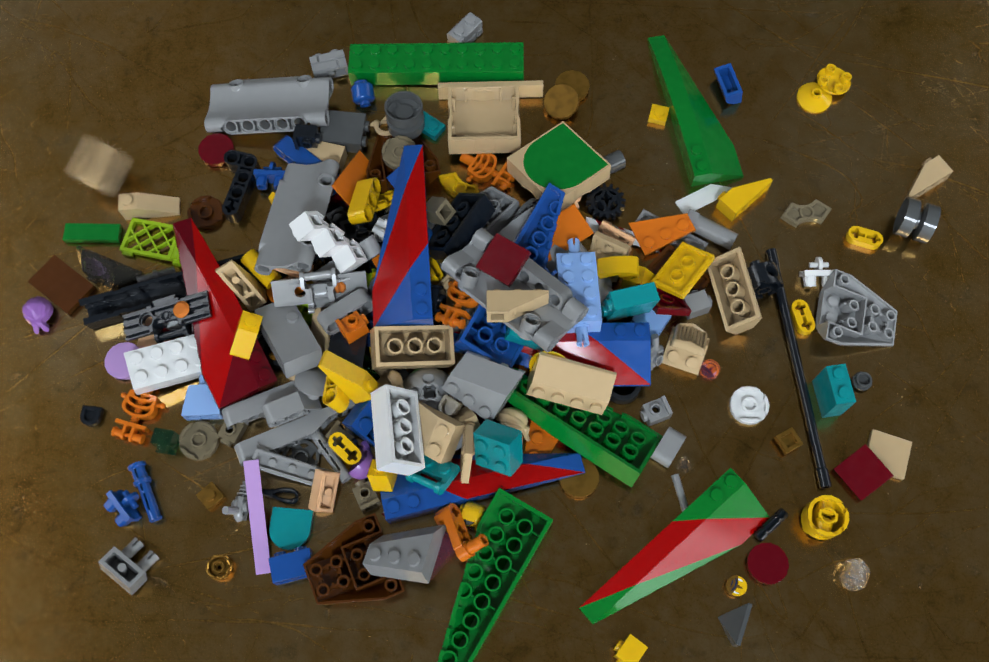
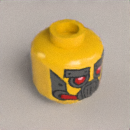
M468 501L459 508L466 528L476 531L478 523L487 510L486 507L479 503Z

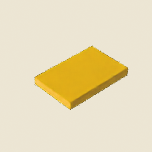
M681 242L650 282H654L656 288L684 300L714 261L715 256L685 242Z

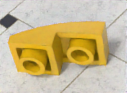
M637 256L597 259L598 277L602 279L618 275L620 278L639 275V258Z

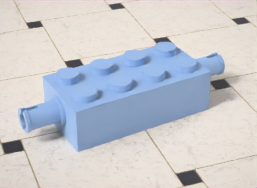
M573 238L567 241L569 253H556L555 269L558 272L556 273V278L569 287L573 297L589 308L586 316L567 332L576 333V344L578 347H582V342L584 347L590 344L588 332H600L602 325L595 252H580V240L575 238V243L573 244Z

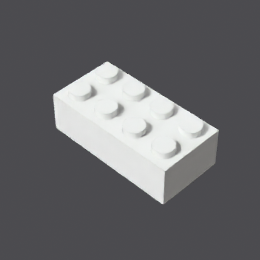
M194 334L124 352L131 383L136 395L198 379L199 375H202Z
M385 384L370 393L376 468L378 471L410 476L425 468L417 391Z

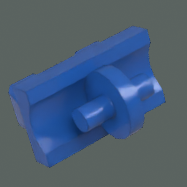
M270 162L269 167L264 166L263 169H254L253 174L258 190H266L268 183H274L273 187L277 190L285 170H282V167H276L275 162Z
M109 490L106 493L108 499L103 506L109 512L118 510L120 514L115 518V522L119 527L127 526L129 523L139 521L142 518L136 509L139 506L136 502L139 499L137 492L129 493L128 490L113 492Z

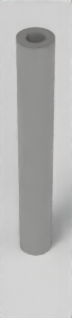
M674 474L671 477L683 512L689 505L679 474Z

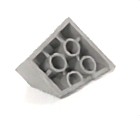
M491 186L479 194H485L496 209L491 219L483 227V229L495 236L496 233H499L512 221L520 205L518 200Z
M467 351L450 373L442 389L484 420L493 421L504 408L526 371L509 368L508 364H498L491 361L488 357Z
M443 524L382 535L369 544L362 564L370 575L429 584L446 526Z

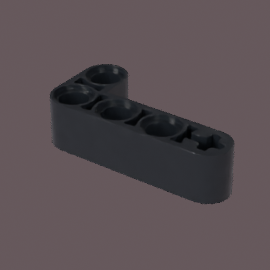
M229 150L224 154V161L228 169L235 173V176L223 203L222 211L230 223H238L243 218L256 184L253 174L254 169L261 168L255 155L237 150Z

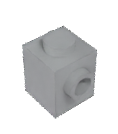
M705 289L701 291L693 290L684 298V301L692 310L690 316H686L687 320L709 313L712 307V299L710 295L706 294Z

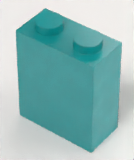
M651 282L609 292L601 303V313L605 317L606 322L649 313L660 301L655 283Z
M846 363L826 366L813 379L812 383L822 418L840 416L856 403Z

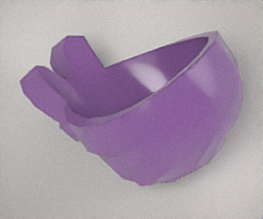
M41 296L30 298L22 307L25 320L33 326L35 334L39 333L40 328L48 332L50 326L47 324V321L53 313V305Z
M364 440L361 442V446H356L361 451L360 461L352 465L348 471L352 478L358 480L368 478L367 474L372 459H375L369 444Z

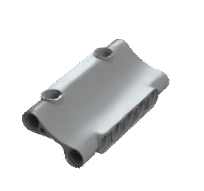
M310 75L246 80L236 79L229 83L212 84L210 88L209 110L204 120L205 129L208 133L225 131L228 134L235 135L294 131L295 124L308 125L310 123V125H316L317 127L329 126L328 105L334 91L333 80L331 77L312 78Z
M327 159L310 165L295 163L287 165L283 179L279 181L259 243V254L254 267L257 273L270 275L275 268H284L298 272L303 271L304 273L311 271L316 254L311 241H297L289 224L305 211H318L324 216L323 220L325 219L330 198L334 193L331 185L337 179L340 168L337 161Z
M478 229L467 246L449 255L443 261L441 269L458 282L457 286L461 291L469 295L486 310L487 290H549L548 304L512 321L503 323L517 333L520 338L532 340L544 351L550 352L561 338L586 316L589 308L573 297L569 287L530 258L524 264L511 287L477 269L476 265L494 238L485 229Z

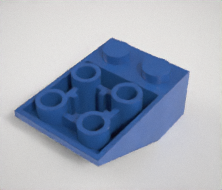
M371 400L357 403L342 424L375 448Z

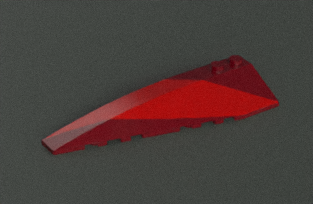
M192 218L173 223L186 296L206 290L209 293L212 317L194 322L193 332L196 339L202 376L218 409H221L273 387L277 382V378L257 338L249 360L229 354L243 309L234 292L215 272V269L220 266Z

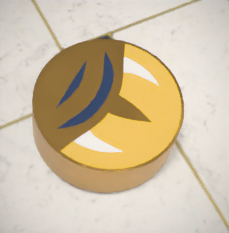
M739 575L729 577L725 582L726 592L732 597L744 595L747 591L746 580Z

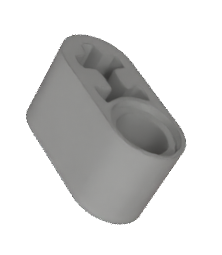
M669 426L650 458L668 468L687 436Z

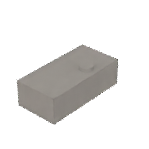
M273 302L254 310L255 314L263 316L259 329L286 378L318 366L322 357L321 347L296 305L275 307Z

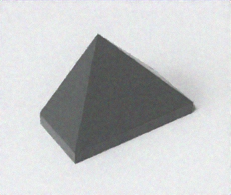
M747 603L718 617L731 645L734 647L741 646L753 604Z

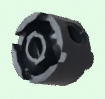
M755 260L749 264L750 267L747 269L756 299L764 298L762 294L766 293L770 296L783 287L782 279L774 260L767 262Z

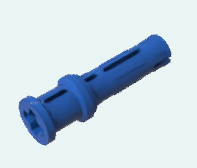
M138 461L129 465L127 469L132 473L134 479L133 486L139 490L149 523H153L162 519V515L150 485L152 478L147 474L146 462Z

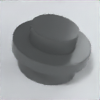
M857 372L852 377V384L860 391L868 390L872 386V377L867 372Z

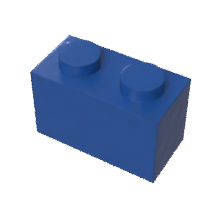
M300 546L295 548L294 552L287 554L286 551L277 552L274 554V557L268 558L273 584L278 586L307 578L303 564L314 556L313 550L307 548V546Z

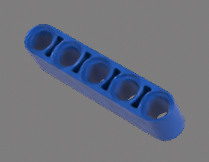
M288 135L284 136L273 146L276 154L288 164L310 165L322 162L304 147L296 150L292 138Z

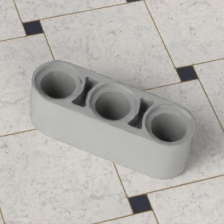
M365 289L355 290L321 311L317 316V321L328 335H334L340 331L335 320H341L356 310L359 314H369L373 311L372 298Z

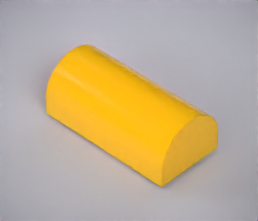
M251 249L242 257L241 263L269 289L271 281L279 280L282 276L274 269L270 275L257 273L254 267L259 253L255 249Z

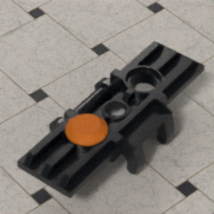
M208 291L186 297L180 294L170 295L151 301L150 306H147L146 309L122 315L125 341L128 342L154 334L156 343H162L164 340L184 334L186 336L191 335V323L212 317ZM151 316L152 323L146 326L145 321ZM171 321H178V324L182 326L163 332V329L167 328V323Z

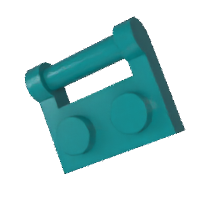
M424 455L425 468L410 476L406 475V480L411 483H419L434 490V493L442 495L460 472V467L452 462L440 464ZM420 474H425L431 478L438 480V482L432 481L426 477L421 476Z

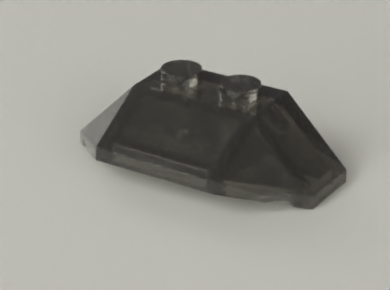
M77 245L76 247L81 269L87 275V279L95 284L100 282L109 290H120L122 287L137 284L136 276L144 275L142 271Z

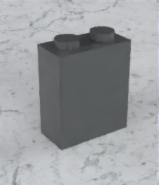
M328 110L330 117L329 126H321L319 132L322 134V141L345 146L346 152L357 153L360 150L363 153V149L367 147L368 142L366 133L370 131V121L367 120L366 113Z

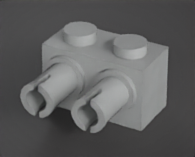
M136 537L123 550H119L114 546L98 561L101 570L130 595H133L147 581L146 571L159 560V557L149 550L137 564L134 563L131 558L144 547L143 543L140 540L137 541Z

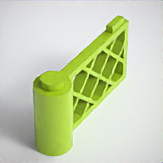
M132 217L119 248L122 255L128 257L140 255L171 261L174 266L182 268L175 236L169 240L166 236L167 233L174 231L173 225ZM136 224L143 225L144 229L137 233L134 232ZM156 227L160 228L161 232L151 236L150 230ZM147 233L149 238L140 243L138 237ZM164 236L166 241L157 246L155 240ZM135 239L138 245L127 248L129 242ZM152 242L154 248L144 251L143 247ZM169 245L168 255L161 254L159 250Z

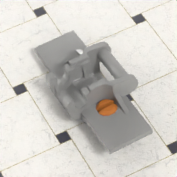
M335 268L308 273L299 271V278L271 281L275 307L308 304L309 314L315 313L316 308L331 306L355 290L365 289L368 293L365 270L337 274ZM332 278V282L306 283L307 280ZM301 287L305 294L299 296L295 293V289Z

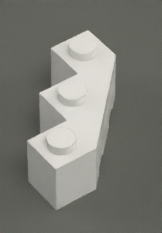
M305 211L289 224L297 241H311L314 251L318 254L319 258L332 257L335 267L340 273L353 272L368 261L359 243L354 239L349 240L343 236L345 232L333 223L329 225L323 220L324 216L318 211Z

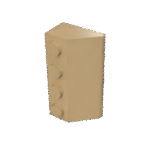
M737 247L715 257L708 267L725 330L735 335L754 328L762 319L742 249Z
M540 352L528 376L526 395L602 415L609 404L617 373Z

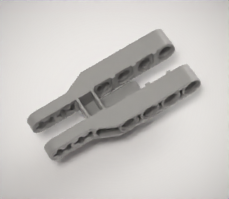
M293 380L225 407L221 413L227 430L233 429L230 426L244 422L246 425H249V422L261 417L266 419L268 427H276L239 442L234 446L240 466H244L243 461L252 460L256 447L273 453H280L289 444H294L293 446L298 445L295 441L300 444V440H312L309 435H314L319 428L322 432L333 420L348 415L356 404L350 399L347 409L342 413H338L330 407L322 408L319 399H309L306 394L294 386Z

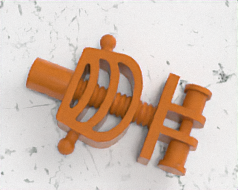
M482 153L477 154L476 157L470 154H461L459 161L469 166L467 168V175L469 176L466 178L467 182H471L473 179L477 183L483 184L494 177L495 179L491 186L496 188L500 184V187L497 189L506 193V189L511 187L510 182L515 181L507 172V162H505L500 171L496 170L497 158L494 154Z
M456 280L449 281L448 285L450 287L447 290V295L454 302V305L452 307L441 303L439 307L445 313L437 312L435 321H441L443 325H449L453 328L464 329L466 326L465 319L470 320L471 316L462 308H474L479 303L465 292L460 291Z
M133 389L128 394L122 392L121 397L124 398L122 409L132 418H130V422L116 418L115 422L123 426V428L119 429L117 426H114L111 436H118L121 440H125L128 437V441L131 443L135 441L143 444L146 435H140L138 432L149 433L150 429L139 425V420L148 421L154 419L157 416L158 409H164L166 405L164 403L160 404V399L152 395L154 391L136 395ZM130 405L135 409L133 413L129 410Z

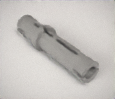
M320 428L314 435H309L318 447L317 451L319 454H323L334 472H340L339 479L344 484L352 478L348 474L349 470L339 456L330 449L328 441Z

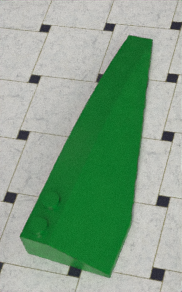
M665 35L649 37L647 39L666 105L670 107L669 115L690 186L743 178L744 175L732 141Z

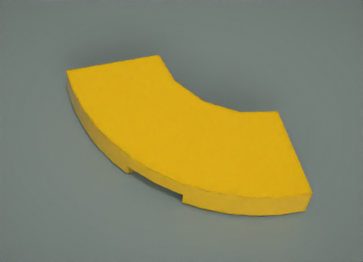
M456 172L439 175L441 186L452 198H455L458 193H479L477 184L463 182Z

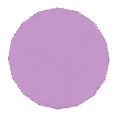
M129 342L113 346L105 357L107 372L115 379L130 380L124 352L139 348L134 343Z

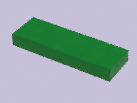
M65 223L62 240L65 243H120L122 225Z

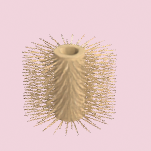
M82 138L83 147H81L80 153L82 154L86 151V154L81 155L83 157L80 158L78 150V156L76 151L75 158L74 153V159H76L74 160L76 165L73 166L75 167L73 171L74 177L77 176L76 179H79L77 181L81 180L86 186L91 187V191L92 188L95 190L100 188L102 192L104 190L106 192L115 179L113 177L119 174L120 169L124 172L122 168L125 165L121 161L126 156H121L122 153L119 152L122 151H117L113 146L111 147L104 142H98L97 144L93 139L90 144L88 142L84 146V138Z

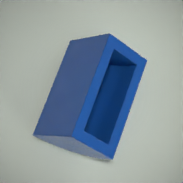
M731 63L714 68V74L726 102L729 104L741 103L743 91Z

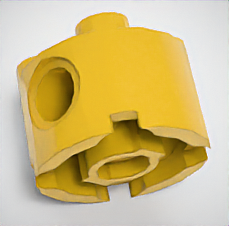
M821 495L807 503L801 513L802 529L805 533L818 540L834 538L847 528L849 512L840 499L832 495Z

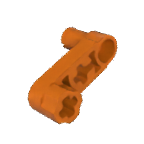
M450 503L435 513L434 520L436 524H445L455 554L460 561H467L475 556L477 551L489 545V541L484 534H479L474 539H470L461 511L456 504Z

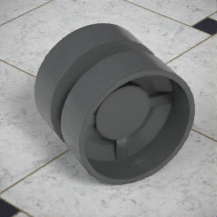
M399 91L390 95L384 105L389 133L394 138L398 135L407 136L410 139L417 138L425 127L421 98L410 91Z
M906 197L896 215L893 234L907 238L912 232V240L926 244L938 226L941 207L926 203L921 208V200Z

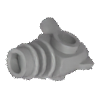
M658 334L651 335V371L663 361L664 347L659 345Z
M245 481L240 485V492H237L238 496L232 501L231 506H224L222 508V513L233 515L236 522L246 521L249 513Z

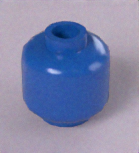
M367 80L354 82V85L351 87L353 102L362 108L369 107L370 103L375 100L373 85Z

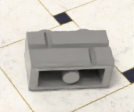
M469 12L447 33V42L473 43L476 37L483 33L482 20Z
M334 49L329 53H317L309 57L314 78H336L348 75V66L343 49Z

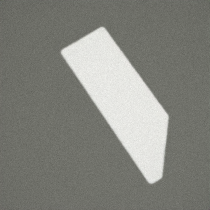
M710 184L677 200L675 203L683 214H688L690 209L696 211L716 201L722 192L725 191L727 193L732 187Z

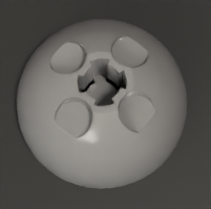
M418 368L412 371L403 381L405 389L417 391L418 400L438 410V405L444 394L449 395L442 389L449 375L439 368Z

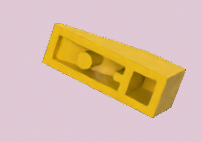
M768 178L733 187L727 193L724 191L717 198L719 201L716 208L732 222L769 189L773 180Z
M328 350L323 352L318 367L355 404L371 400L370 393L378 389L379 383L368 371Z

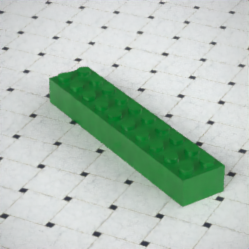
M524 42L350 44L348 75L351 85H354V82L358 80H367L372 85H438V83L524 81Z

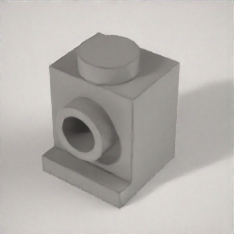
M665 395L643 404L640 411V416L643 422H647L648 427L670 419L673 414ZM656 407L658 413L653 412L652 409Z

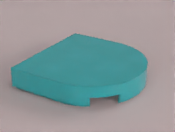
M273 507L269 534L273 543L287 551H292L304 545L311 535L314 511Z

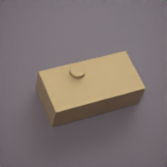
M449 325L374 326L370 330L372 370L445 368L455 365L453 327Z

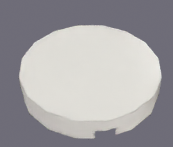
M740 387L733 393L729 401L731 414L742 424H758L764 420L769 412L768 398L757 387Z

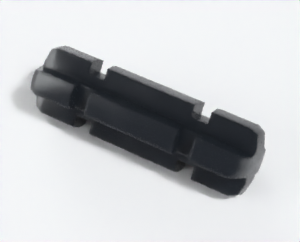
M780 508L761 528L754 532L755 538L760 542L763 541L788 517V513L783 508Z

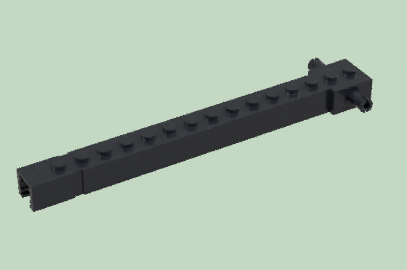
M374 212L371 222L353 225L349 222V219L340 221L339 228L345 232L343 236L360 243L369 236L374 235L371 231L378 220L376 212ZM245 254L217 261L218 265L222 266L223 264L232 259L243 269H245L248 273H250L253 277H255L241 263V259ZM319 259L317 263L313 261L312 265H314V268L328 264L329 260L325 259V263L322 264ZM371 259L365 262L367 273H372L371 267L377 270ZM180 271L122 287L117 291L111 290L79 299L80 306H84L89 317L83 318L84 325L94 330L122 322V315L146 309L147 306H150L151 301L174 294L186 297L183 272ZM277 271L282 277L287 275Z

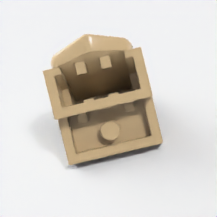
M596 231L588 252H595L597 262L599 258L630 256L632 248L628 244ZM616 275L609 278L613 283L618 281L619 276Z
M679 323L676 327L673 326L663 354L662 363L698 375L710 338H707V333L694 323Z

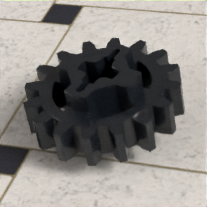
M603 183L602 187L598 186L590 194H587V212H593V218L598 216V221H601L602 218H605L607 221L611 218L614 221L616 215L620 217L625 209L626 199L623 198L624 193H618L619 187L613 189V184L606 187V184Z

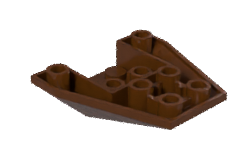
M378 134L366 174L367 179L376 177L381 185L380 192L385 193L395 189L386 178L394 170L383 161L382 147L386 140L394 137L392 135L381 136ZM419 135L412 140L415 145H423L425 188H427L441 174L438 158Z
M375 513L353 522L303 564L317 605L387 600L405 592L400 579L370 575L362 564L369 544L383 535Z

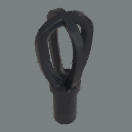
M262 488L263 497L275 498L278 501L295 504L299 499V492L294 488ZM276 493H294L295 497L292 499L277 496Z

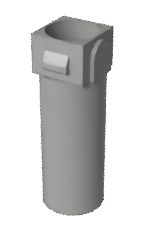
M692 209L689 210L688 216L696 229L694 233L728 250L731 249L738 233L700 215V213Z

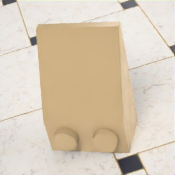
M418 400L424 455L440 464L451 462L466 424Z

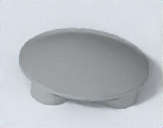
M314 367L297 374L294 386L306 394L309 399L317 400L320 396H323L326 374L320 368Z

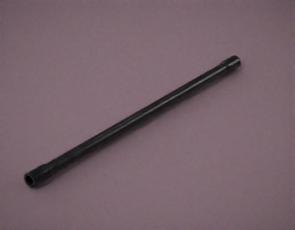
M770 248L765 251L767 261H775L782 279L777 249ZM783 283V287L776 292L814 457L820 489L830 488L832 484L824 459Z

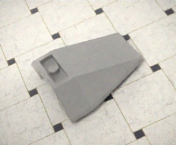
M834 269L819 294L815 328L824 340L840 346L891 347L894 346L898 311L854 276Z

